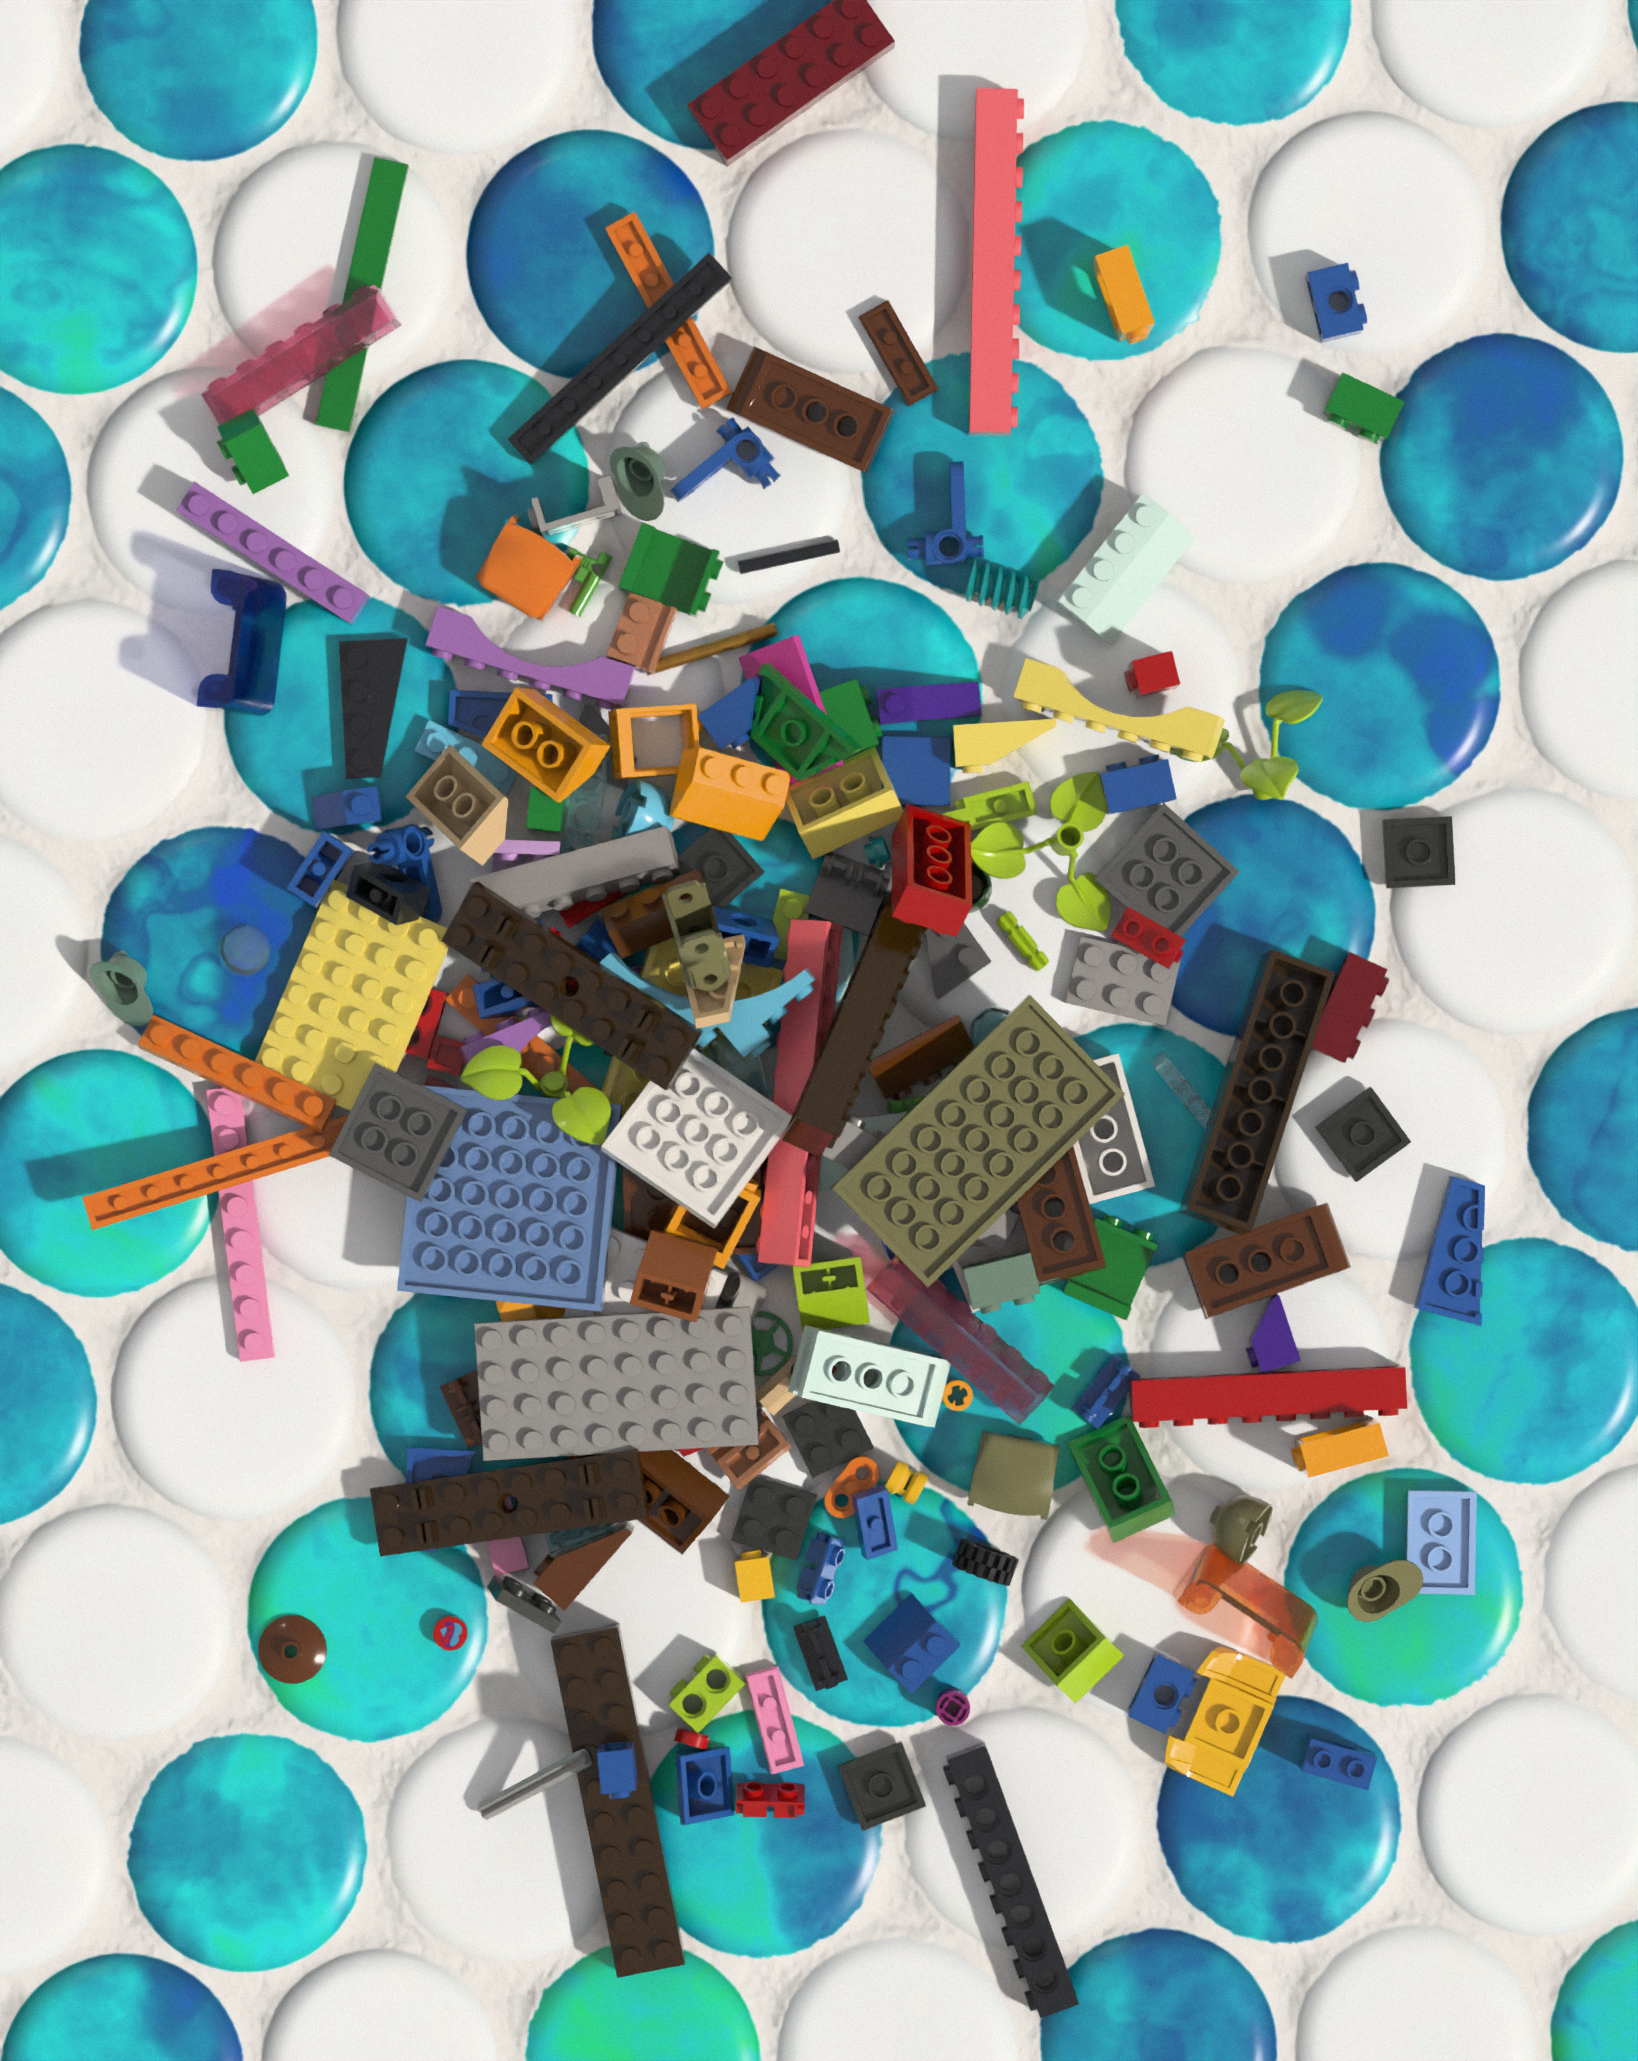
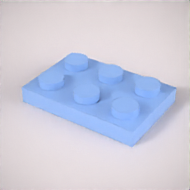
M1407 1490L1406 1560L1415 1563L1421 1569L1424 1579L1418 1594L1475 1595L1476 1491Z

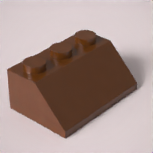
M694 870L601 909L607 932L621 959L673 938L661 895L666 894L667 889L671 886L696 880L699 883L705 882L701 870ZM685 893L679 899H688L691 894ZM710 899V903H711V906H712V909H713V912H714V916H715V919L717 920L716 915H715V911H714V908H713V905H712V902H711V899ZM693 926L689 929V931L699 926Z
M955 1015L872 1059L869 1069L884 1098L887 1099L892 1096L893 1100H900L913 1093L910 1086L922 1080L924 1086L943 1077L940 1070L950 1065L955 1067L974 1048V1045L960 1017Z
M673 1450L640 1452L650 1517L638 1520L683 1555L712 1521L730 1495Z

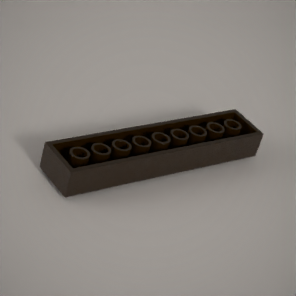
M617 1623L552 1636L550 1641L572 1752L586 1749L592 1758V1764L577 1772L617 1978L685 1965L686 1957L620 1624ZM634 1741L638 1776L636 1791H631L630 1796L626 1798L610 1799L609 1793L601 1794L597 1759L599 1744Z

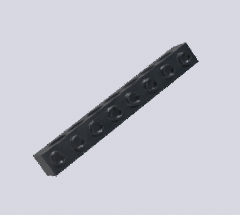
M985 1742L947 1755L948 1765L942 1767L949 1786L956 1784L960 1797L954 1800L961 1818L967 1816L972 1829L966 1831L972 1850L979 1848L983 1861L977 1864L984 1883L988 1881L992 1883L995 1893L989 1895L995 1914L1002 1913L1006 1926L1001 1927L1007 1947L1014 1945L1018 1958L1013 1959L1019 1979L1026 1977L1030 1990L1025 1991L1024 1994L1030 2010H1038L1040 2018L1079 2005ZM978 1776L983 1779L984 1786L979 1792L972 1793L966 1790L964 1784L969 1777ZM989 1808L995 1812L996 1817L991 1824L983 1825L977 1821L976 1815L981 1809ZM1000 1840L1007 1845V1851L1004 1855L994 1857L989 1854L988 1847L993 1841ZM1005 1873L1016 1874L1019 1878L1017 1886L1012 1889L1003 1888L999 1883L1002 1875ZM1018 1905L1027 1906L1031 1910L1030 1916L1024 1921L1015 1920L1011 1916L1014 1907ZM1030 1937L1040 1939L1042 1942L1041 1949L1036 1953L1026 1952L1023 1949L1026 1939ZM1043 1969L1051 1971L1054 1974L1053 1981L1048 1985H1039L1034 1980L1037 1972Z

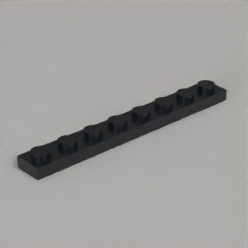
M708 253L508 438L510 443L530 465H533L733 280L731 275L711 253Z

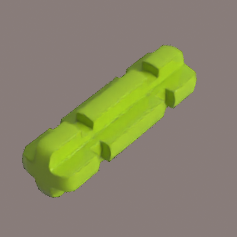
M1010 911L1005 912L997 919V925L1003 932L1006 931L1009 934L1007 937L1020 954L1028 958L1029 961L1027 962L1036 972L1040 971L1049 963V959L1042 950L1039 952L1037 949L1038 945L1024 927L1017 924L1018 920Z

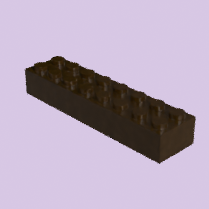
M892 889L881 905L782 1138L783 1141L818 1157L821 1156L826 1147L832 1149L837 1138L843 1132L847 1122L845 1117L857 1099L860 1091L858 1087L862 1078H865L872 1063L870 1058L885 1032L883 1027L894 1011L897 1003L895 999L907 980L910 972L908 968L920 949L922 935L928 929L917 924L904 923L898 918L892 917Z
M1270 950L1262 955L1178 1211L1179 1213L1241 1235L1252 1232L1335 972L1275 950Z

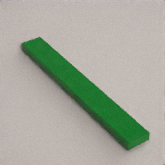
M377 157L374 158L316 426L347 433L351 431L409 169L408 164Z

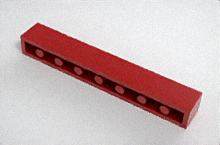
M1380 1366L1129 1380L1130 1420L1132 1422H1139V1428L1160 1427L1159 1421L1173 1420V1426L1194 1425V1419H1207V1424L1217 1425L1228 1424L1229 1417H1241L1242 1423L1262 1422V1416L1275 1415L1276 1421L1296 1420V1414L1309 1413L1310 1419H1330V1412H1344V1418L1365 1417L1364 1411L1378 1410V1416L1399 1415L1398 1409H1407L1406 1369L1403 1366Z

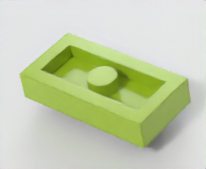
M780 889L773 916V922L780 940L773 958L787 961L788 945L786 935L790 929L791 919L808 920L809 914L804 913L810 896Z

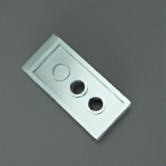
M805 1325L788 1392L805 1399L918 1425L935 1427L952 1360ZM837 1363V1369L832 1374V1368ZM868 1370V1376L866 1380L863 1381L864 1374Z

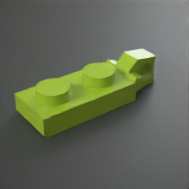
M1027 781L964 797L962 800L954 802L956 810L941 814L971 824V831L985 828L993 823L1009 822L1037 815L1030 783Z

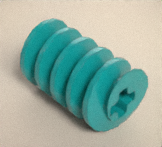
M975 559L965 589V600L970 602L977 594L979 606H983L988 599H991L992 610L996 611L1001 603H1004L1005 614L1009 615L1016 607L1018 618L1022 619L1032 609L1041 580L1037 579L1032 587H1029V576L1024 575L1017 583L1015 571H1011L1006 578H1003L1002 567H998L993 574H990L989 563L985 562L980 570H977Z

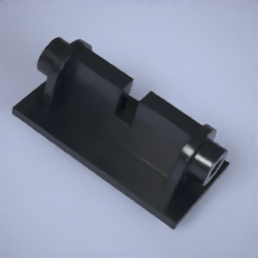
M825 1615L793 1626L816 1691L824 1688H833L838 1683L848 1680Z

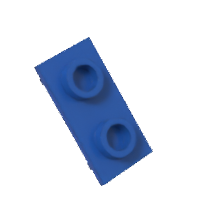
M1113 1355L1071 1408L1099 1429L1129 1392V1380L1139 1379L1141 1376L1116 1355Z
M817 1532L816 1537H812L806 1560L815 1563L816 1567L815 1570L803 1567L796 1590L799 1591L798 1598L807 1600L811 1604L825 1605L826 1600L831 1597L834 1591L835 1583L833 1578L836 1568L841 1565L845 1556V1549L843 1548L845 1539L832 1538L830 1535L822 1532Z

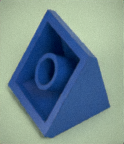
M730 1747L707 1748V1750L700 1748L677 1750L676 1769L680 1825L735 1815Z

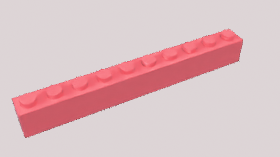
M976 89L969 435L1010 436L1011 427L1017 428L1018 407H1011L1012 393H1018L1019 373H1012V359H1019V338H1013V325L1020 324V304H1013L1014 290L1020 291L1021 270H1014V256H1021V236L1015 235V222H1022V201H1016V188H1022L1023 167H1016V154H1023V133H1017V119H1024V98H1018V89Z
M791 919L790 929L786 935L788 953L787 962L783 968L785 983L807 968L817 978L811 984L815 990L802 1001L798 1002L794 998L785 1006L789 1012L781 1018L780 1031L776 1039L778 1058L777 1065L773 1071L775 1089L772 1102L790 1115H793L835 1015L843 925L829 921ZM783 1134L768 1155L767 1168L763 1175L765 1193L764 1202L760 1208L762 1224L761 1235L757 1241L758 1262L811 1267L821 1156L818 1157L783 1141Z

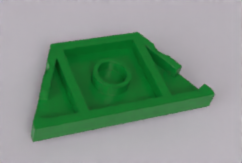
M770 663L762 664L759 670V675L763 676L761 694L756 695L754 707L756 716L752 721L750 737L798 781L807 779L861 751L862 747L775 667Z

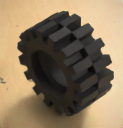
M961 1538L952 1566L968 1574H973L978 1578L1010 1586L1019 1559L988 1545Z

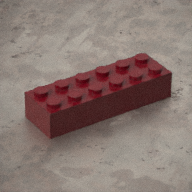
M833 0L688 103V112L728 167L894 49L895 40L866 0Z

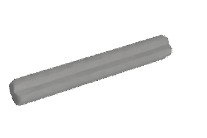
M586 1749L578 1750L480 1802L478 1810L481 1812V1816L488 1820L589 1767L592 1764V1758Z

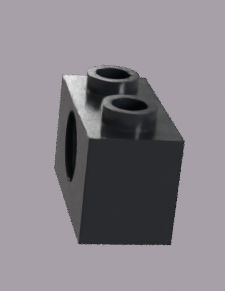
M368 862L353 866L346 897L394 925H400L416 921L419 917L424 916L431 888L393 866Z

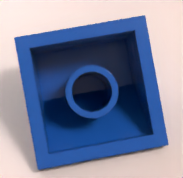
M912 1593L863 1640L887 1670L911 1694L961 1646L960 1641Z

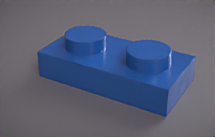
M882 1484L852 1494L862 1556L869 1560L898 1550L888 1489Z

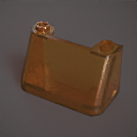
M1214 1544L1205 1546L1200 1551L1172 1593L1179 1604L1196 1614L1210 1612L1219 1600L1223 1599L1270 1631L1267 1638L1272 1642L1269 1651L1271 1663L1277 1670L1291 1679L1304 1660L1318 1623L1316 1611L1309 1603L1248 1562L1245 1565H1240L1229 1560L1217 1550Z

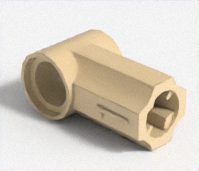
M797 1354L790 1357L756 1391L757 1400L773 1416L796 1395L788 1392L792 1377L791 1366L796 1361Z

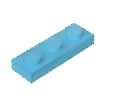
M428 721L414 750L415 752L436 761L450 744L500 792L509 794L518 772L481 744L435 722Z

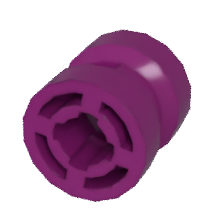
M948 1688L938 1695L936 1699V1713L939 1719L947 1725L957 1726L968 1718L970 1704L967 1695L962 1690Z

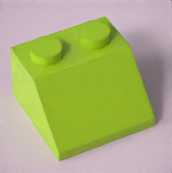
M1070 1598L1021 1645L1052 1682L1075 1703L1125 1656Z

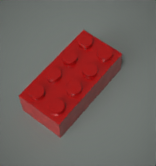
M906 804L892 833V917L898 918L904 923H913L929 928L936 933H945L957 937L972 907L971 824Z

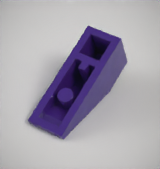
M979 682L877 690L880 726L982 716Z

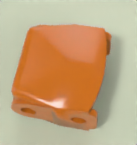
M515 514L502 529L475 579L480 582L482 587L527 616L543 621L561 592L572 579L583 557L576 555L571 561L567 555L550 541L527 528L517 525L521 517Z

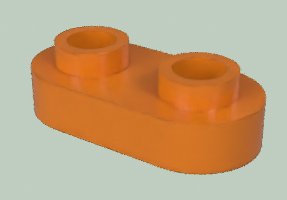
M867 1456L853 1458L825 1494V1507L832 1516L837 1518L851 1516L854 1513L851 1495L873 1488L877 1484L880 1475L879 1467L872 1458ZM863 1466L869 1470L867 1478L860 1479L856 1476V1470L859 1467ZM838 1494H845L848 1497V1503L845 1506L836 1504L835 1498Z

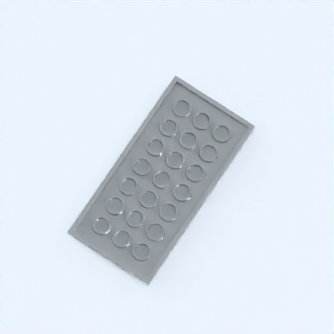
M750 1306L702 1309L697 1322L660 1312L476 1322L474 1324L483 1461L609 1454L636 1449L639 1452L759 1444Z

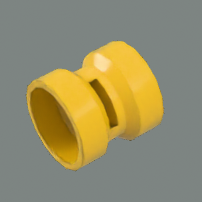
M898 1460L884 1486L888 1489V1493L901 1495L905 1502L913 1506L929 1476L921 1471L914 1472L910 1470L908 1464ZM909 1477H911V1480H910V1482L908 1483L906 1489L903 1490V1488H904V1486L906 1485V1483H907Z

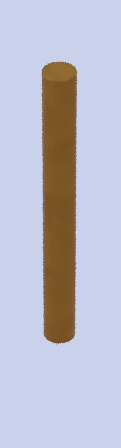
M775 623L661 657L654 674L778 636ZM646 671L647 676L652 675V673Z

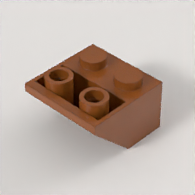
M652 1229L637 1272L629 1304L697 1322L703 1309L719 1247Z

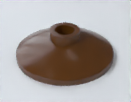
M297 1615L283 1616L270 1623L263 1631L258 1645L259 1659L264 1670L277 1681L288 1684L302 1683L315 1676L322 1668L327 1653L326 1640L320 1628L311 1620ZM287 1645H294L297 1648L298 1653L295 1657L287 1656L285 1653Z

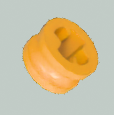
M956 1379L951 1380L945 1385L942 1398L948 1408L961 1411L971 1404L973 1393L968 1383ZM957 1385L960 1386V1390L964 1387L967 1391V1395L963 1397L964 1403L955 1405V1400L952 1403L948 1400V1395L952 1394L951 1388Z

